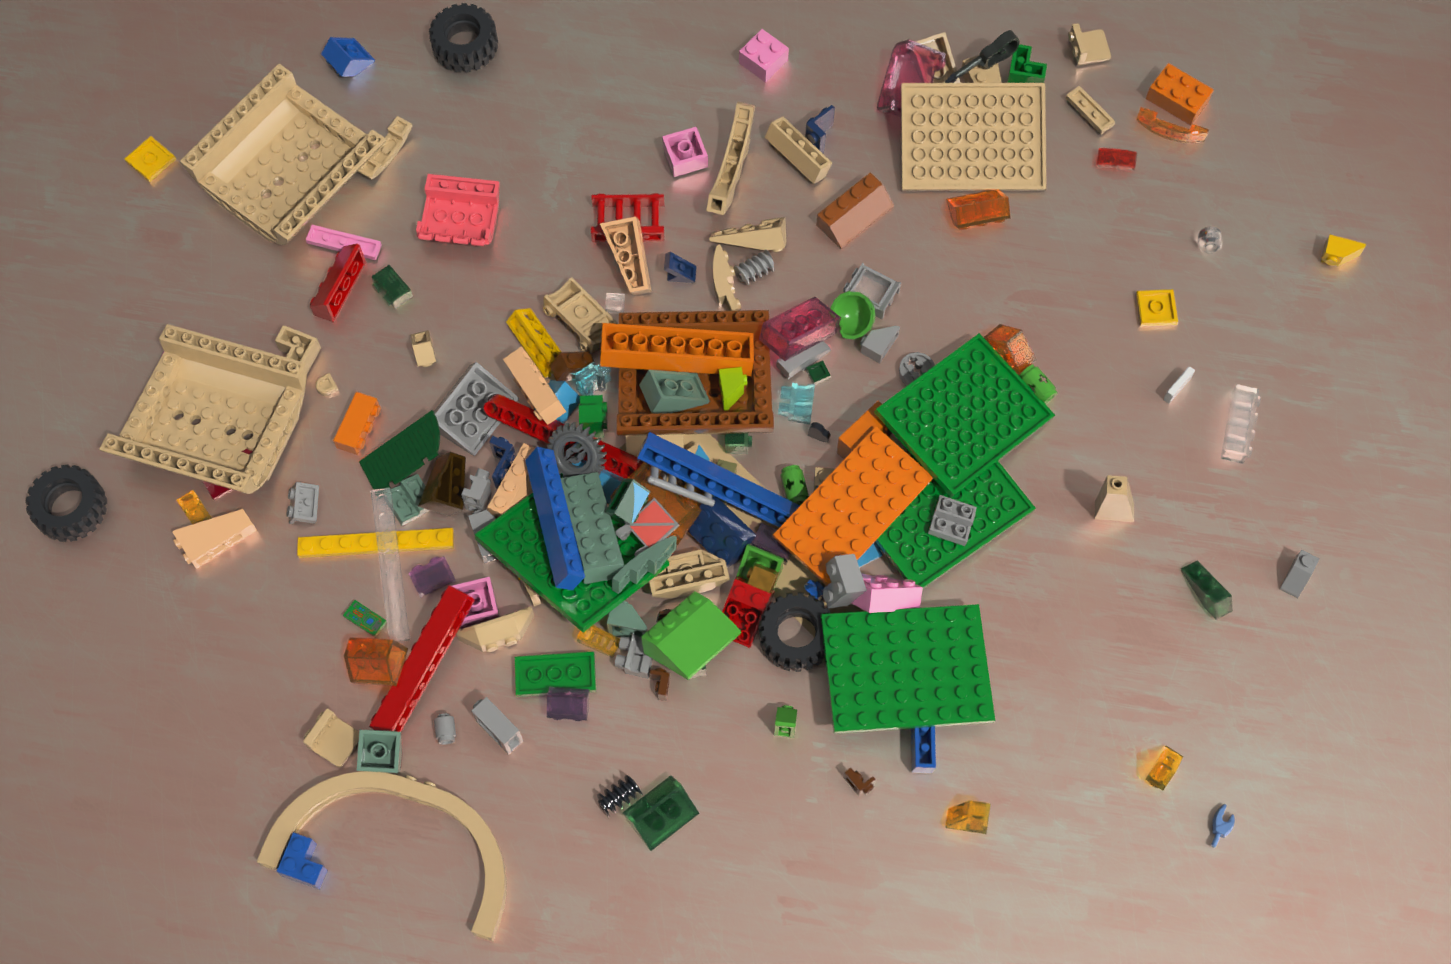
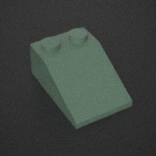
M648 370L639 385L653 414L675 413L708 404L710 401L697 373Z

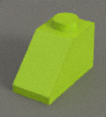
M742 367L719 369V384L724 411L728 410L744 394V386H747V376L743 374Z

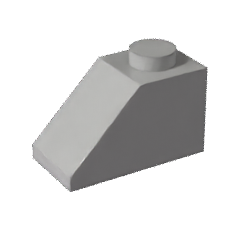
M896 325L872 330L860 342L862 346L861 353L880 364L899 336L900 327Z
M1301 550L1295 557L1280 590L1298 598L1320 558Z

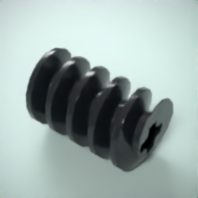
M625 775V782L620 779L618 780L619 787L614 784L611 785L612 792L604 789L605 796L601 793L597 794L598 803L608 818L610 817L609 810L617 813L615 806L623 809V801L629 805L630 796L636 800V792L643 795L636 782L628 775Z

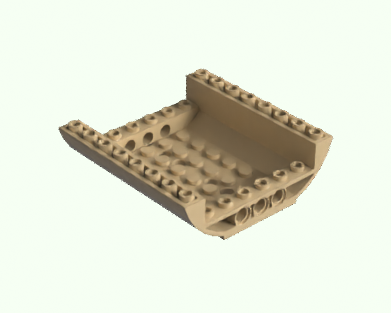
M278 64L180 160V163L199 186L220 206L269 242L272 241L279 245H285L385 144L386 138L373 129L368 134L358 129L297 86L292 72ZM314 144L320 145V147L317 149L311 148ZM302 156L308 157L306 161H299ZM279 180L284 181L280 186L275 185ZM265 193H271L269 198H263Z
M167 324L159 338L164 353L119 436L108 433L99 450L246 494L257 491L267 480L269 481L299 419L306 387V363ZM178 414L184 415L182 419H174ZM195 419H201L199 424L192 425ZM230 429L236 430L234 434H226ZM253 434V437L251 439H244L245 435ZM248 448L253 453L249 455L241 451Z

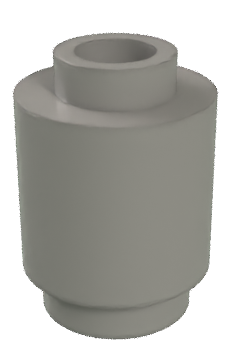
M448 713L439 714L438 718L434 719L436 739L441 745L454 743L456 737L454 717Z

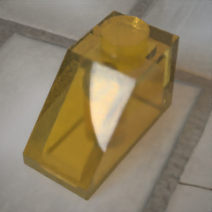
M1165 746L1145 780L1153 787L1163 791L1176 773L1183 756Z

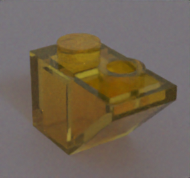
M969 800L948 808L945 828L987 834L991 803Z

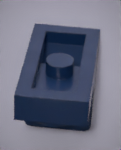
M672 252L665 254L664 270L668 272L667 281L695 282L696 265Z

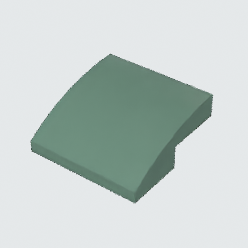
M418 474L402 480L399 486L383 492V498L401 526L429 511L418 507L425 489V484Z

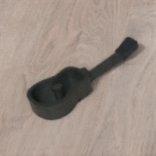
M1012 30L1004 32L990 45L982 49L978 57L951 74L945 80V83H954L956 79L977 65L989 69L998 62L1007 59L1018 49L1019 38Z

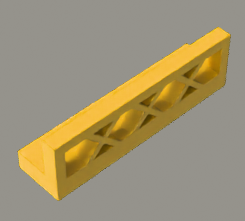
M531 308L514 310L506 321L507 325L545 378L551 377L553 373L549 365L555 360L554 357L562 353Z

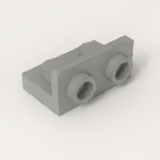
M296 482L289 489L288 499L291 500L286 516L289 517V524H293L295 521L315 524L317 521L319 485Z

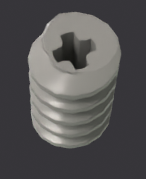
M765 249L764 253L759 252L758 256L754 255L751 259H746L745 263L741 262L739 266H734L735 275L740 282H745L749 285V278L755 282V275L762 278V271L766 275H768V268L772 272L775 271L774 261L769 251Z

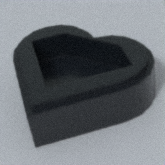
M813 422L808 431V436L821 442H828L831 436L830 432L818 422Z

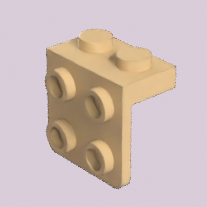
M1079 23L1072 24L1071 30L1068 32V40L1071 42L1073 56L1076 59L1077 65L1110 60L1111 53L1103 30L1081 32Z
M327 708L325 712L319 714L315 726L306 732L303 743L307 748L335 766L342 767L359 743V731L337 718L334 712Z

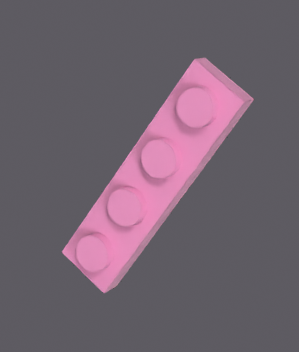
M311 225L306 238L307 244L340 252L343 246L357 243L361 246L364 257L372 260L377 259L382 246L381 241L316 225Z

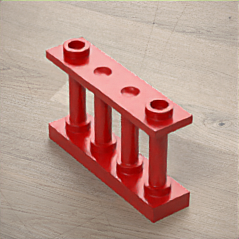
M600 193L592 195V206L597 207V226L591 227L592 242H608L600 225L604 223L605 207H616L615 221L623 219V207H634L633 217H637L640 220V226L641 207H652V225L641 226L643 242L664 241V226H659V207H665L664 194L605 195Z

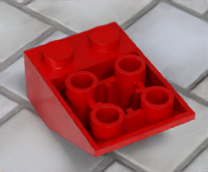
M738 576L733 582L722 612L741 630V634L733 641L751 648L759 630L761 615L764 610H767V605L771 602L775 591L773 590L768 593L747 584L749 580Z

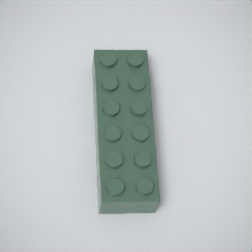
M598 472L560 478L585 574L584 584L612 580L624 567V562L611 517L605 512L608 506Z

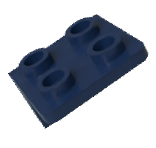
M833 105L828 108L825 107L815 118H810L806 123L805 137L823 154L826 140L825 132L833 126L835 107Z
M492 436L489 443L493 456L500 459L492 475L495 488L498 489L513 463L516 453L514 446L507 439Z

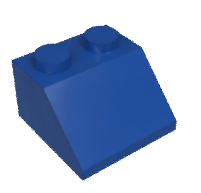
M330 37L321 53L326 62L332 65L337 74L342 77H354L375 62V59L355 38Z

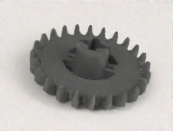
M574 422L570 427L569 423H566L552 432L553 436L549 437L550 443L547 444V447L554 451L559 474L563 473V478L598 472L599 475L601 474V471L605 468V466L601 465L607 461L602 459V457L607 452H600L605 445H598L601 438L594 439L596 431L589 434L590 427L583 431V424L576 428V422ZM570 441L576 442L575 444H573V445L566 451V456H565V455H564V447H565V444H566L567 442H570ZM588 455V460L585 465L575 466L571 464L579 463L583 458H585Z

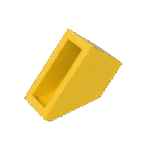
M1330 234L1324 244L1320 262L1331 266H1340L1359 257L1366 244Z

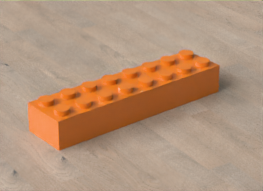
M602 323L601 367L719 374V369L742 367L743 374H746V376H751L754 363L753 333Z

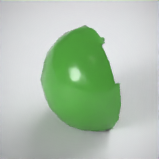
M848 291L840 294L830 308L833 318L840 325V333L845 339H856L864 336L872 329L875 322V307L872 301L860 292Z

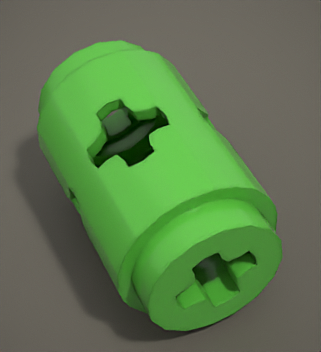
M1034 364L1027 367L1019 375L1028 386L1035 387L1034 390L1036 392L1034 394L1045 404L1058 393L1053 383ZM1041 376H1042L1043 378H1046V382H1047V383H1045L1044 381H1042Z
M798 465L787 466L781 470L782 474L780 475L785 497L801 506L809 497L803 470Z

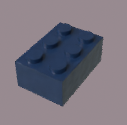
M714 496L712 497L715 500L714 506L701 504L685 529L709 553L725 560L726 566L729 567L739 562L747 544H751L757 535L718 497Z

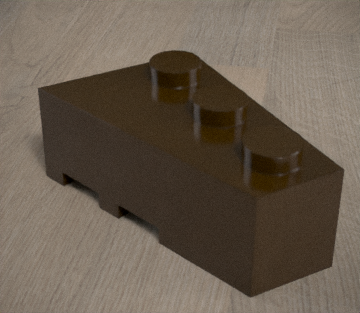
M448 452L436 458L418 507L446 516L463 511L464 502L461 494L465 484V456Z

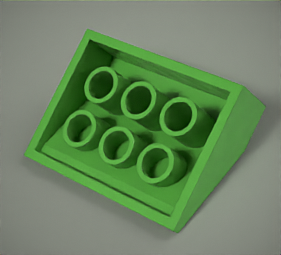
M694 591L641 636L643 652L689 680L741 634V630L710 599Z

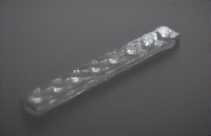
M391 488L371 490L389 642L410 640L392 492Z

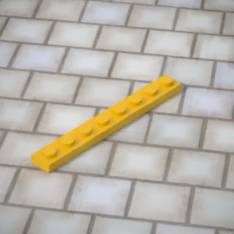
M453 528L298 537L297 556L299 558L454 549Z

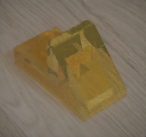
M194 490L177 499V502L192 524L212 519Z

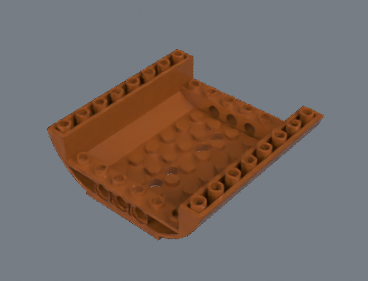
M769 310L619 313V324L753 333L754 363L751 376H747V386H744V394L728 410L724 411L719 374L697 373L710 400L709 403L675 413L664 414L651 413L639 386L648 370L619 368L618 436L648 435L649 432L655 435L774 432L769 347ZM716 393L719 396L711 397L710 394Z

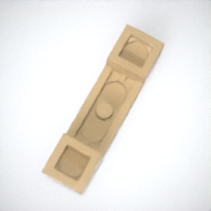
M397 116L387 129L388 134L385 137V144L357 172L371 180L378 176L397 155L413 125Z

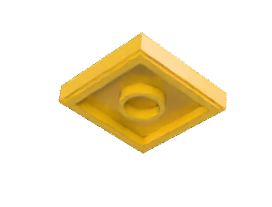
M152 136L125 158L126 163L149 182L154 180L176 160V157Z
M1173 289L1136 291L1140 327L1178 324Z

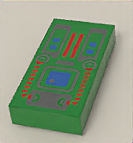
M356 600L353 601L343 614L344 618L375 638L387 623L384 618Z

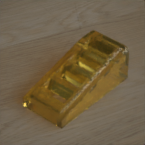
M595 625L591 626L584 633L580 631L577 636L578 643L612 658L620 643L619 638ZM590 631L588 639L585 638L587 632ZM595 634H597L598 637L594 643L592 642ZM603 637L606 638L603 646H600ZM610 640L613 641L610 650H607L606 648Z

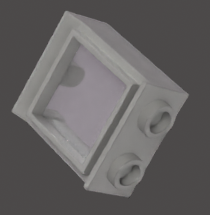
M862 263L859 269L856 268L852 274L853 279L850 283L847 282L845 284L843 292H860L867 296L875 307V316L883 319L885 309L888 305L891 306L895 293L898 294L900 292L901 282H897Z

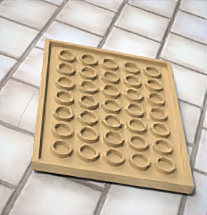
M901 83L902 191H1045V83Z

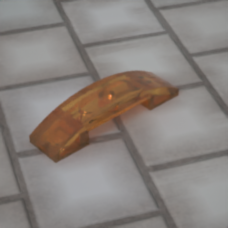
M1143 107L1139 110L1136 120L1152 133L1168 140L1182 143H1201L1205 141L1209 129L1194 124L1191 125L1190 129L1157 119L1158 112Z

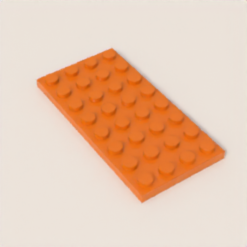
M875 426L772 537L828 586L831 580L827 574L825 564L834 556L855 554L858 561L933 480V477Z

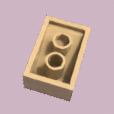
M945 32L912 42L908 45L913 63L922 83H945V80L957 71ZM956 79L954 83H961L960 79Z

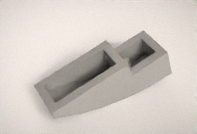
M819 336L780 357L777 360L776 367L789 380L799 371H805L806 367L814 364L830 352L831 348Z

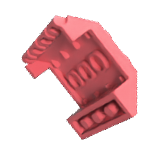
M428 174L425 184L426 202L422 221L417 223V237L422 240L435 239V241L440 242L453 241V243L489 245L493 240L499 209L500 182Z

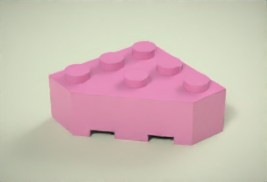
M862 574L867 591L852 602V604L869 613L920 608L922 587L915 584L914 580H898L888 578L885 575Z

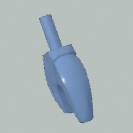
M1223 804L1213 817L1212 832L1215 834L1211 844L1213 848H1216L1220 837H1226L1234 827V814L1230 816L1228 822L1222 820L1226 804Z

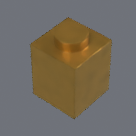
M756 564L754 568L750 567L747 578H749L747 584L770 593L773 591L780 572Z

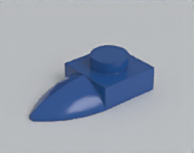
M809 580L804 584L806 591L815 596L816 599L821 601L824 599L822 590L825 587L819 581Z

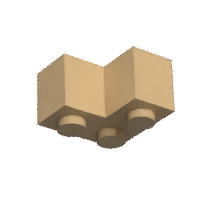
M283 325L275 339L279 351L287 353V358L306 363L308 373L321 349L317 338Z

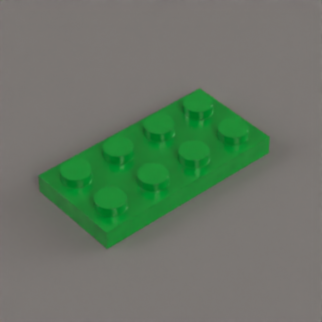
M579 652L515 657L516 697L596 692L595 653Z

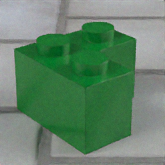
M1019 44L1018 49L1012 54L1007 83H1044L1047 64L1030 61L1032 46Z
M603 395L580 396L579 425L583 424V431L590 427L589 434L596 431L595 438L604 437V431L608 430V423L606 417L607 402L603 401Z

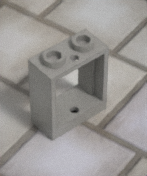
M487 697L483 700H478L474 704V709L471 711L476 722L508 755L523 742L520 731Z

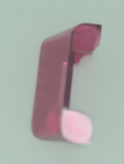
M910 39L898 42L894 46L877 103V110L901 117V83H932L935 72H938L945 66L946 53Z

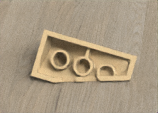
M785 217L761 221L762 224L757 226L751 225V223L746 224L740 230L728 228L712 232L709 239L712 242L778 252L783 250L787 243Z

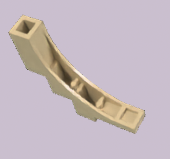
M737 102L726 153L717 180L709 194L706 209L708 212L724 215L733 202L735 186L740 179L743 161L748 154L755 105Z

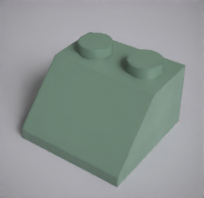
M623 601L609 612L607 626L610 636L632 638V634L641 637L647 632V626L634 607L627 601Z
M360 729L357 771L400 772L402 756L401 732Z

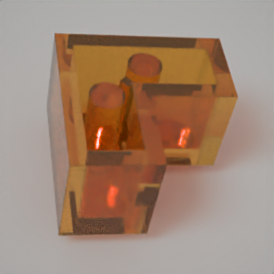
M999 324L984 336L985 340L998 354L1003 356L1004 360L1015 372L1021 373L1036 361V357L1023 331L1020 329Z

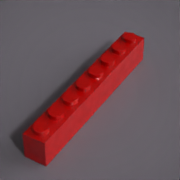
M450 585L443 591L441 600L437 607L432 610L431 617L422 628L419 639L413 644L410 655L402 663L401 671L392 681L388 694L383 697L379 710L373 715L370 728L381 731L401 732L475 599Z

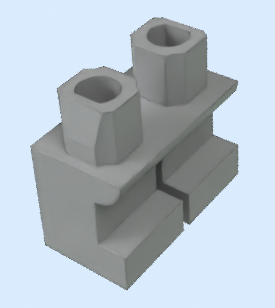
M478 468L475 476L470 475L472 486L470 489L464 488L461 494L466 510L473 512L486 510L492 495L488 471Z
M632 634V638L621 637L619 649L627 650L628 654L627 656L617 654L615 667L624 669L625 674L648 679L653 659L644 654L642 638Z

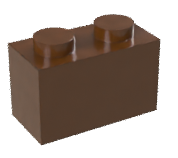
M563 352L549 365L556 381L586 380L597 368L590 352Z

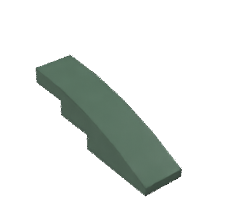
M673 535L654 544L628 562L612 578V591L619 594L629 581L637 584L647 572L655 575L676 550L677 537Z

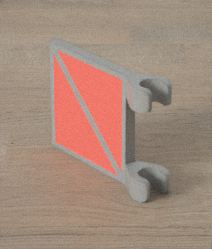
M654 498L639 512V517L633 525H624L615 534L621 540L627 539L631 531L644 544V547L635 552L634 555L636 557L644 550L666 539L680 525Z

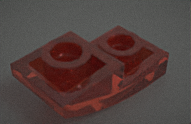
M1099 148L1097 166L1098 168L1116 167L1117 170H1135L1137 152Z

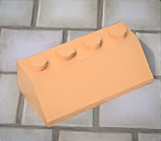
M523 443L488 505V511L496 519L533 493L525 460L534 451V447Z

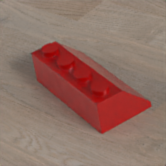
M359 244L343 246L341 252L337 253L333 266L327 271L326 279L324 282H321L316 297H313L310 302V308L314 316L330 322L335 321L366 264Z

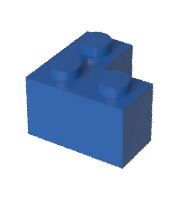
M293 832L276 872L282 877L320 890L328 870L323 865L310 861L317 846L316 842L311 838Z

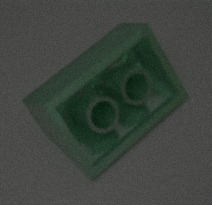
M672 775L622 812L650 851L700 814L683 786Z

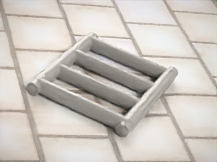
M651 465V474L647 482L702 504L714 506L715 500L712 499V494L704 491V496L694 492V486L687 482L686 489L677 486L676 477L669 474L668 482L659 479V468Z

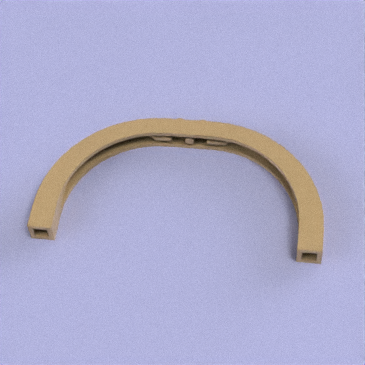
M361 771L346 773L320 782L297 797L278 817L258 857V864L277 871L293 832L298 834L304 824L324 806L353 794L365 792L386 793L449 814L458 820L475 838L484 862L485 888L481 906L471 931L474 936L494 941L505 907L507 889L505 865L498 843L487 824L472 807L458 797L436 788V785L431 782L425 781L424 784L417 782L416 778L406 775L404 778L384 772Z

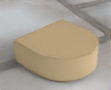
M330 373L320 377L316 382V389L323 396L339 391Z

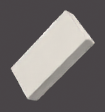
M1188 367L1167 391L1164 401L1169 404L1191 379L1195 372L1193 368Z

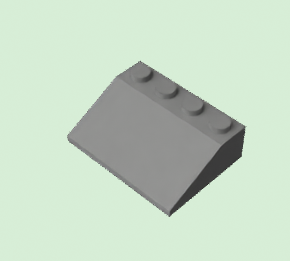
M475 362L467 368L434 410L439 424L440 435L475 456L501 423V421L488 416L484 412V404L495 394L503 395L516 402L519 397L480 364Z

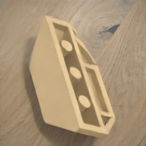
M701 549L670 556L668 558L669 566L651 579L649 583L652 597L675 599L691 595L694 591L697 593L711 591L730 580L725 560Z
M530 606L459 629L456 633L459 641L482 652H493L500 646L514 645L522 639L534 617L532 607Z

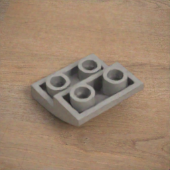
M940 495L928 534L965 546L977 507Z

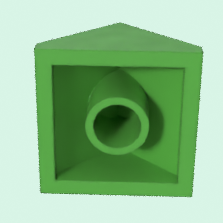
M747 544L736 578L740 576L749 580L747 578L750 567L754 568L756 564L780 572L779 578L783 570L784 558Z

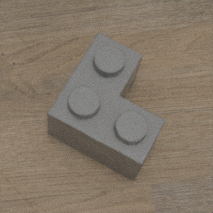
M855 554L834 556L825 564L827 574L831 580V583L822 590L823 598L828 608L848 606L867 591Z

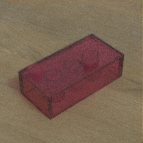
M813 297L764 322L759 340L782 360L786 361L835 335L841 317L817 297Z

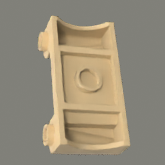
M572 277L558 291L546 294L543 298L544 313L552 317L558 315L580 336L579 346L583 352H590L592 354L601 348L602 323L619 324Z

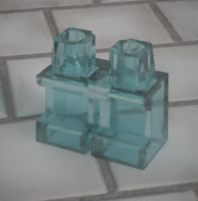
M592 362L575 374L576 390L581 396L593 395L596 390L605 391V384L611 381L609 374L611 368L601 367L600 364L596 366Z
M792 382V387L782 386L780 398L789 399L790 404L779 403L778 415L787 416L788 421L810 424L815 384L801 386Z

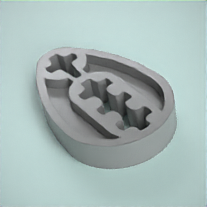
M910 353L900 363L899 376L902 382L908 386L919 378V373L917 371L913 372L914 366L912 364L908 365L909 360L911 362L915 361L916 369H921L920 375L930 370L935 364L924 353Z

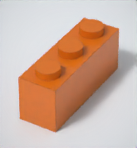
M359 392L355 393L333 440L336 448L358 455L359 451L364 448L365 438L372 431L374 418L378 417L381 410L377 398Z

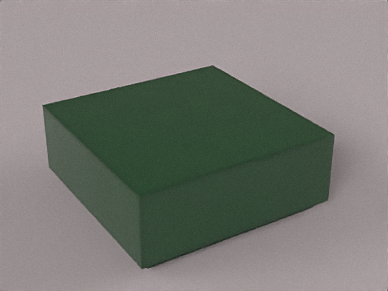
M823 360L806 367V372L813 385L831 378Z

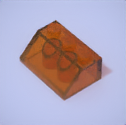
M1000 190L984 191L946 199L952 222L960 230L969 229L970 226L974 225L986 226L989 222L1002 223L1005 219H1010L1009 197Z
M350 637L344 653L350 682L396 686L408 648L393 639Z

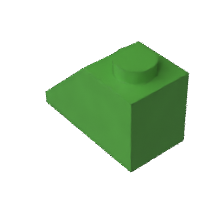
M788 705L777 707L774 736L794 738L797 709H793L792 706Z

